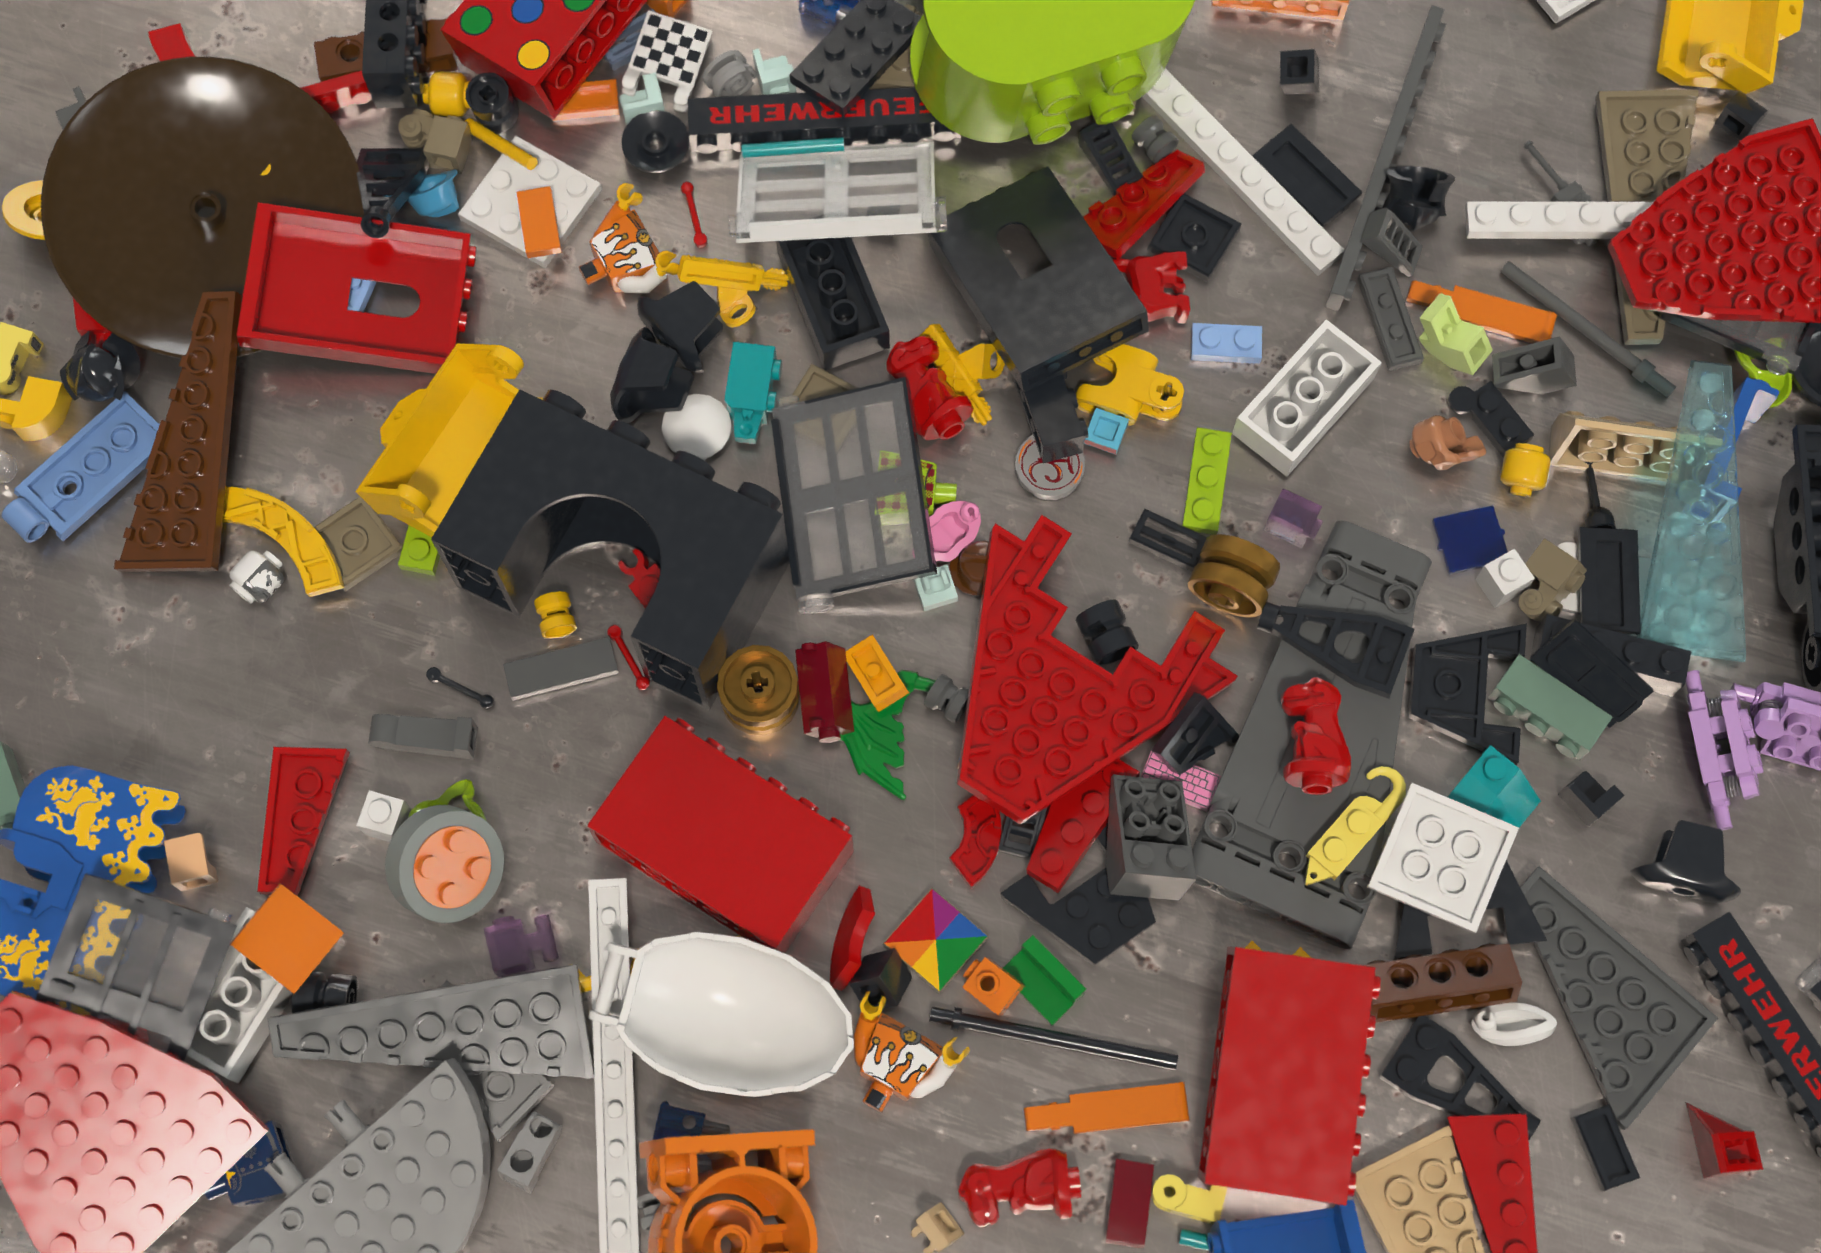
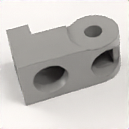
M534 1111L523 1129L517 1134L497 1172L500 1178L531 1194L538 1182V1176L559 1139L562 1125Z

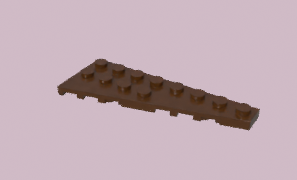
M236 291L202 293L190 330L193 332L192 339L186 355L181 357L179 367L182 370L176 388H171L168 397L171 400V404L165 421L161 420L145 468L148 470L147 477L141 493L136 495L133 505L137 506L130 528L126 527L123 538L126 541L120 560H115V570L120 572L218 571L238 347L236 335L242 295Z

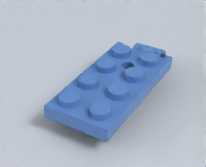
M124 391L121 400L116 398L14 488V493L19 498L11 501L4 508L1 515L2 518L27 543H32L41 538L49 526L56 531V535L62 541H65L146 468L160 424ZM76 484L77 489L74 493H65L67 485Z

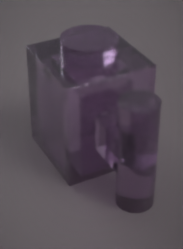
M548 914L534 918L537 932L528 934L526 925L521 918L515 920L514 916L498 918L492 921L493 926L483 928L493 972L498 977L535 969L532 951L541 949L544 962H552L559 959Z

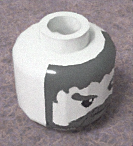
M267 550L263 555L257 551H249L231 569L230 578L233 582L229 586L249 604H252L254 601L264 603L284 582V576L279 570L283 564Z

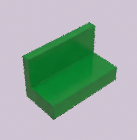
M1034 935L1022 945L1021 951L1003 967V969L1025 985L1020 994L1051 1026L1084 996L1086 988Z

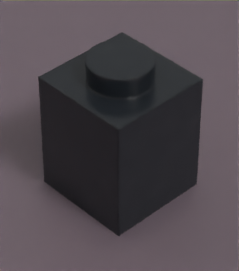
M1315 49L1280 51V86L1285 95L1319 93V58Z

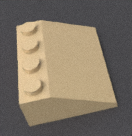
M1569 411L1560 413L1551 426L1550 465L1586 470L1589 468V464L1585 462L1593 463L1591 465L1594 472L1689 485L1721 448L1722 439L1701 432H1693L1683 426L1665 428L1655 426L1654 423L1648 421L1629 423L1622 422L1612 416L1593 418L1586 417L1581 412Z

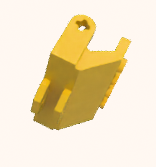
M1667 0L1656 71L1681 86L1739 90L1745 94L1770 85L1774 80L1778 43L1780 40L1800 31L1804 1Z
M457 343L427 388L418 389L400 400L380 428L381 443L385 449L355 492L377 514L391 515L432 537L519 389L504 379L517 378L524 367L521 357L513 350L502 345Z

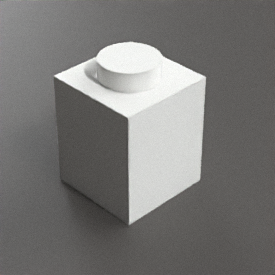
M1513 549L1484 565L1475 580L1493 607L1497 608L1521 595L1535 578L1517 551Z
M369 790L356 826L366 836L390 842L400 825L408 819L411 808L402 799Z

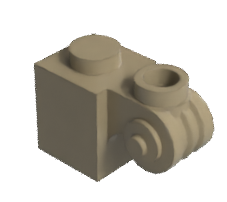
M415 109L412 114L406 115L400 120L398 129L404 144L408 148H421L424 146L423 153L428 159L430 168L444 171L457 170L459 174H462L473 140L467 122L455 116H447L445 118L434 115L433 118L432 114L422 109Z
M1544 538L1525 563L1534 578L1540 582V587L1538 591L1535 589L1524 591L1519 598L1520 609L1534 621H1542L1547 614L1558 617L1563 609V605L1560 602L1563 598L1566 599L1570 592L1575 593L1582 586L1585 580L1584 574L1587 571L1579 560Z

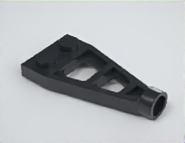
M361 148L357 159L360 171L357 173L364 211L361 228L366 235L373 238L385 236L389 231L392 218L424 180L429 167L428 159L423 153L424 148ZM386 177H402L401 180H380ZM372 196H391V197H372ZM372 216L381 218L383 223L380 225L372 223Z
M1266 602L1257 629L1279 637L1351 685L1388 699L1415 630L1379 616L1278 606L1270 602ZM1283 617V622L1280 625L1276 624L1277 618ZM1307 621L1327 625L1330 628V633L1326 644L1318 646L1303 639L1299 633L1301 625ZM1340 633H1363L1369 638L1370 643L1361 662L1352 663L1336 652L1334 643Z
M1427 1016L1416 1018L1379 1076L1380 1079L1410 1099L1455 1116L1489 1115L1478 1111L1465 1102V1097L1474 1083H1479L1497 1099V1105L1490 1114L1527 1113L1529 1140L1541 1122L1540 1118L1525 1110L1453 1033ZM1446 1056L1452 1059L1464 1074V1083L1456 1093H1446L1433 1088L1428 1083V1074L1440 1057Z

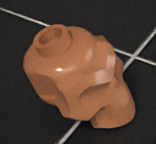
M1434 415L1418 422L1413 427L1412 439L1410 440L1412 453L1427 464L1433 465L1437 470H1446L1453 465L1472 461L1487 454L1486 448L1478 436L1466 438L1461 422L1455 417L1446 419L1443 416Z

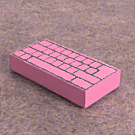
M1152 751L1141 775L1143 778L1182 781L1185 804L1205 812L1209 808L1221 777L1195 765L1179 775L1170 771Z

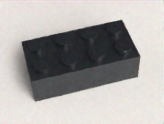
M851 237L776 241L778 256L787 274L824 370L890 348V330Z

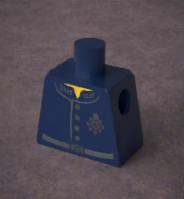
M273 1120L264 1123L269 1128L268 1132L205 1192L208 1200L228 1193L232 1205L246 1207L285 1198L286 1193L271 1175L264 1170L269 1163L272 1164L273 1160L283 1152H285L287 1158L294 1165L281 1124Z

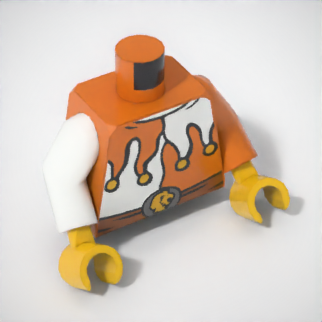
M623 183L618 187L616 194L619 201L613 204L593 234V238L589 241L595 259L579 266L581 275L587 285L606 277L612 290L616 293L623 291L625 293L647 294L668 277L667 273L677 275L679 264L670 263L672 259L676 258V254L666 250L659 253L635 209L630 211V205L637 206L643 200L642 194L634 192L629 198V193L634 188L633 184Z
M867 991L860 1002L862 1012L854 1032V1059L857 1065L861 1067L860 1075L872 1082L862 1102L882 1113L892 1094L907 1102L911 1097L922 1098L942 1087L955 1070L957 1063H960L969 1054L970 1049L967 1047L961 1054H957L952 1048V1044L957 1040V1037H953L942 1047L895 1019L881 1013L886 1004V998L882 996L879 1006H872L868 1002L870 991Z

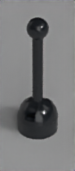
M1585 462L1589 464V468L1586 471L1593 508L1586 514L1585 526L1589 528L1616 529L1612 512L1600 506L1594 469L1591 465L1593 463Z

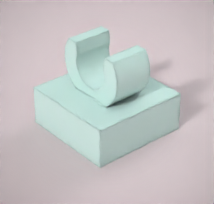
M948 565L937 567L936 575L913 579L923 611L958 601V595Z

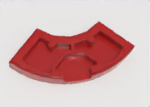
M975 795L957 806L963 821L964 835L960 846L949 857L950 862L970 889L975 887L991 869L1001 840L1000 811Z
M860 885L854 892L844 912L831 956L830 985L832 988L840 991L846 988L861 966L863 941L868 927L875 916L871 890Z

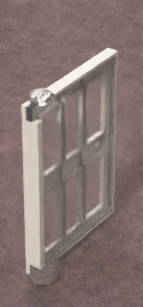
M933 141L844 146L845 151L753 158H743L742 152H740L736 215H728L729 236H736V243L947 232L946 197H935Z

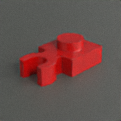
M635 548L632 552L638 559L637 565L629 568L622 560L618 565L623 573L635 578L628 587L646 609L657 588L661 567L654 563L648 568L649 561L647 556Z

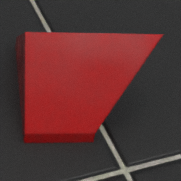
M1686 1102L1703 1179L1763 1170L1754 1131H1744Z

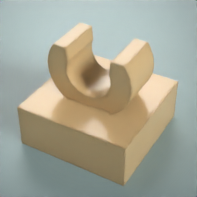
M942 1202L917 1218L915 1221L918 1226L911 1232L913 1238L924 1232L930 1240V1245L923 1250L924 1253H932L935 1250L939 1253L965 1234Z

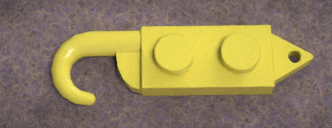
M1380 766L1373 768L1367 773L1366 777L1369 780L1380 775L1386 776L1391 780L1393 790L1382 803L1368 796H1359L1352 801L1306 854V857L1309 858L1305 878L1306 886L1329 878L1335 881L1400 806L1406 795V784L1404 778L1397 770L1391 767ZM1310 874H1314L1316 878L1312 879Z

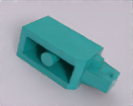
M733 342L724 401L730 418L734 421L735 442L756 444L762 424L768 423L769 412L774 413L776 411L777 392L772 390L774 380L780 381L782 360L777 359L775 346Z

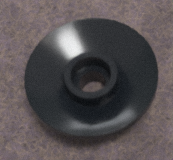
M660 110L642 113L634 117L626 125L621 138L622 150L628 162L635 168L648 173L665 172L679 165L685 158L690 144L689 133L684 123L677 116ZM656 144L662 146V148L657 150L651 149Z

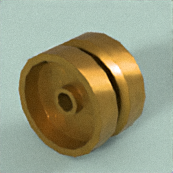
M1210 535L1206 539L1200 553L1202 563L1194 567L1189 578V590L1204 603L1220 611L1247 618L1258 617L1262 614L1269 598L1266 589L1271 588L1275 584L1280 572V563L1271 553L1250 541L1231 535Z
M751 645L737 650L725 660L718 673L717 690L725 717L736 729L749 735L766 736L780 731L792 721L799 708V683L793 663L783 652L770 646ZM763 689V692L755 693V690Z

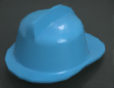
M457 170L426 175L407 200L420 216L441 217L453 213L459 208L457 192L453 182V178L458 174Z

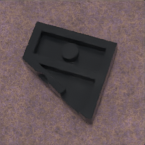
M1194 692L1151 751L1170 771L1181 775L1194 767L1196 762L1206 760L1214 755L1215 747L1225 741L1234 743L1240 735L1203 695Z

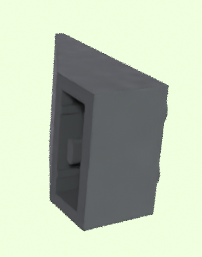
M1112 775L1106 849V868L1109 893L1111 895L1180 901L1196 880L1182 781Z

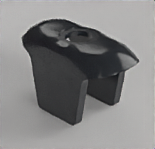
M695 281L659 300L640 296L637 302V310L643 324L663 346L674 349L678 353L679 357L677 360L685 369L703 374L699 357L723 331V324L716 318L720 314L719 305Z
M647 327L640 329L631 339L627 351L620 362L617 376L610 392L611 409L615 417L625 423L634 421L642 413L681 411L694 381V376L690 371L675 367L679 357L678 353L674 349L657 344L653 333Z
M1680 820L1676 823L1674 831L1667 830L1663 833L1653 863L1636 867L1630 871L1632 876L1643 886L1707 902L1723 903L1733 900L1741 894V889L1727 878L1724 873L1723 831L1689 821Z

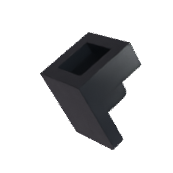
M1587 771L1582 772L1558 793L1588 827L1625 796L1615 784L1606 791Z
M893 948L864 956L860 968L851 979L849 985L860 1002L865 993L870 991L868 1002L872 1006H879L880 1000L884 996L886 1004L883 1009L899 1005L912 976L896 949Z

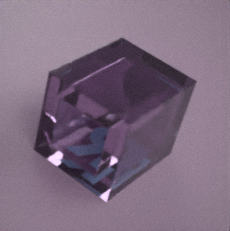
M1283 488L1268 517L1264 531L1303 548L1307 537L1314 540L1323 523V520L1317 518L1322 506Z

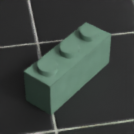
M1520 654L1511 663L1488 696V699L1494 702L1495 708L1501 713L1515 716L1525 723L1524 726L1532 734L1546 737L1556 744L1557 750L1563 755L1577 758L1578 760H1581L1592 749L1613 718Z

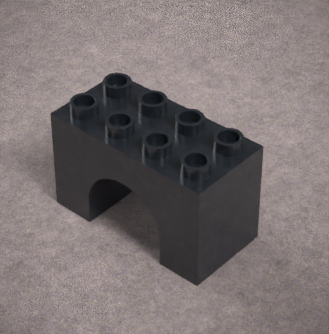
M519 389L431 538L453 581L458 588L520 617L545 573L565 555L582 547L596 544H616L638 549L661 567L657 588L630 636L643 673L649 681L710 710L718 696L717 683L720 669L728 657L737 650L744 648L790 563L783 514L777 511L781 505L780 500L767 489L751 482H742L736 492L713 481L715 470L707 462L691 453L677 451L672 461L647 450L651 443L650 439L643 432L628 423L613 420L607 430L583 419L586 414L585 408L575 399L562 392L550 389L541 400Z

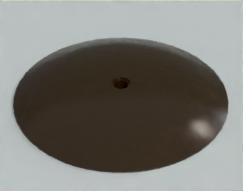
M217 57L169 59L130 71L110 82L87 100L66 124L48 159L43 178L41 221L44 239L60 279L72 297L94 320L116 336L135 346L157 354L181 358L188 351L193 334L190 330L203 292L236 291L243 298L258 202L362 218L364 211L357 173L360 171L350 145L336 122L308 93L289 80L264 68L233 59ZM271 164L270 172L266 175H261L267 166ZM208 206L216 209L210 217L203 218L198 216L199 210L203 207ZM238 342L237 357L263 351L240 347Z

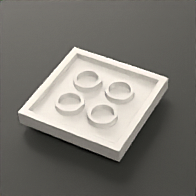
M515 136L511 143L537 159V166L533 170H528L502 154L458 215L461 221L527 258L517 191L551 186L560 244L562 246L602 191L601 183ZM555 254L527 259L546 268Z
M1411 783L1367 888L1469 932L1476 933L1519 827Z

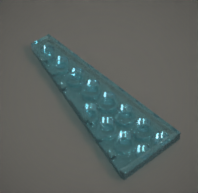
M1691 360L1640 614L1641 633L1636 634V637L1690 650L1691 655L1745 662L1746 641L1732 366Z

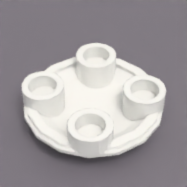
M702 394L688 395L681 411L666 412L661 427L664 441L673 452L685 451L704 461L707 457H711L720 451L732 433L730 415L724 405L715 398Z

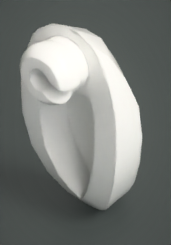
M1511 1002L1487 1006L1476 1012L1472 1018V1027L1481 1038L1501 1046H1520L1543 1040L1551 1036L1557 1026L1556 1019L1550 1013L1525 1003Z

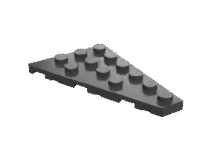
M1539 866L1520 886L1547 941L1533 943L1607 1104L1610 1105L1618 1126L1625 1130L1717 1021L1718 1017Z

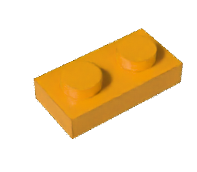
M873 634L845 651L847 663L878 712L909 693Z

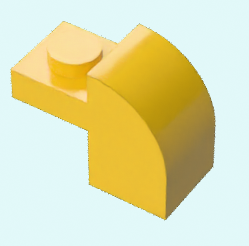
M28 376L20 402L0 398V427L13 429L23 441H38L54 434L64 423L72 398L62 382Z

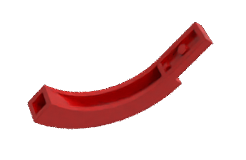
M181 23L148 31L152 47L160 61L196 57ZM362 71L300 87V89L318 102L327 113L335 112L339 108L352 104H365L372 99Z

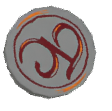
M1033 435L1021 443L1015 457V474L1019 484L1025 490L1027 489L1030 493L1034 494L1033 496L1042 500H1057L1069 496L1081 483L1085 472V457L1083 453L1042 463Z

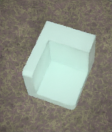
M752 50L754 68L762 95L796 93V86L790 83L789 76L793 71L792 64L788 63L786 56L762 61L760 50Z
M656 73L642 75L645 89L636 91L635 96L620 95L626 125L639 114L656 110L665 111Z

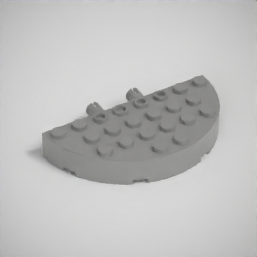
M456 1059L445 1060L371 1126H365L346 1104L345 1100L333 1107L334 1110H330L324 1117L332 1123L347 1141L345 1144L346 1148L311 1179L310 1177L306 1179L287 1158L285 1152L277 1156L273 1163H269L264 1170L271 1175L286 1193L284 1198L286 1201L226 1253H461L482 1213L490 1177L491 1149L488 1127L484 1121L479 1104L480 1100L467 1074Z

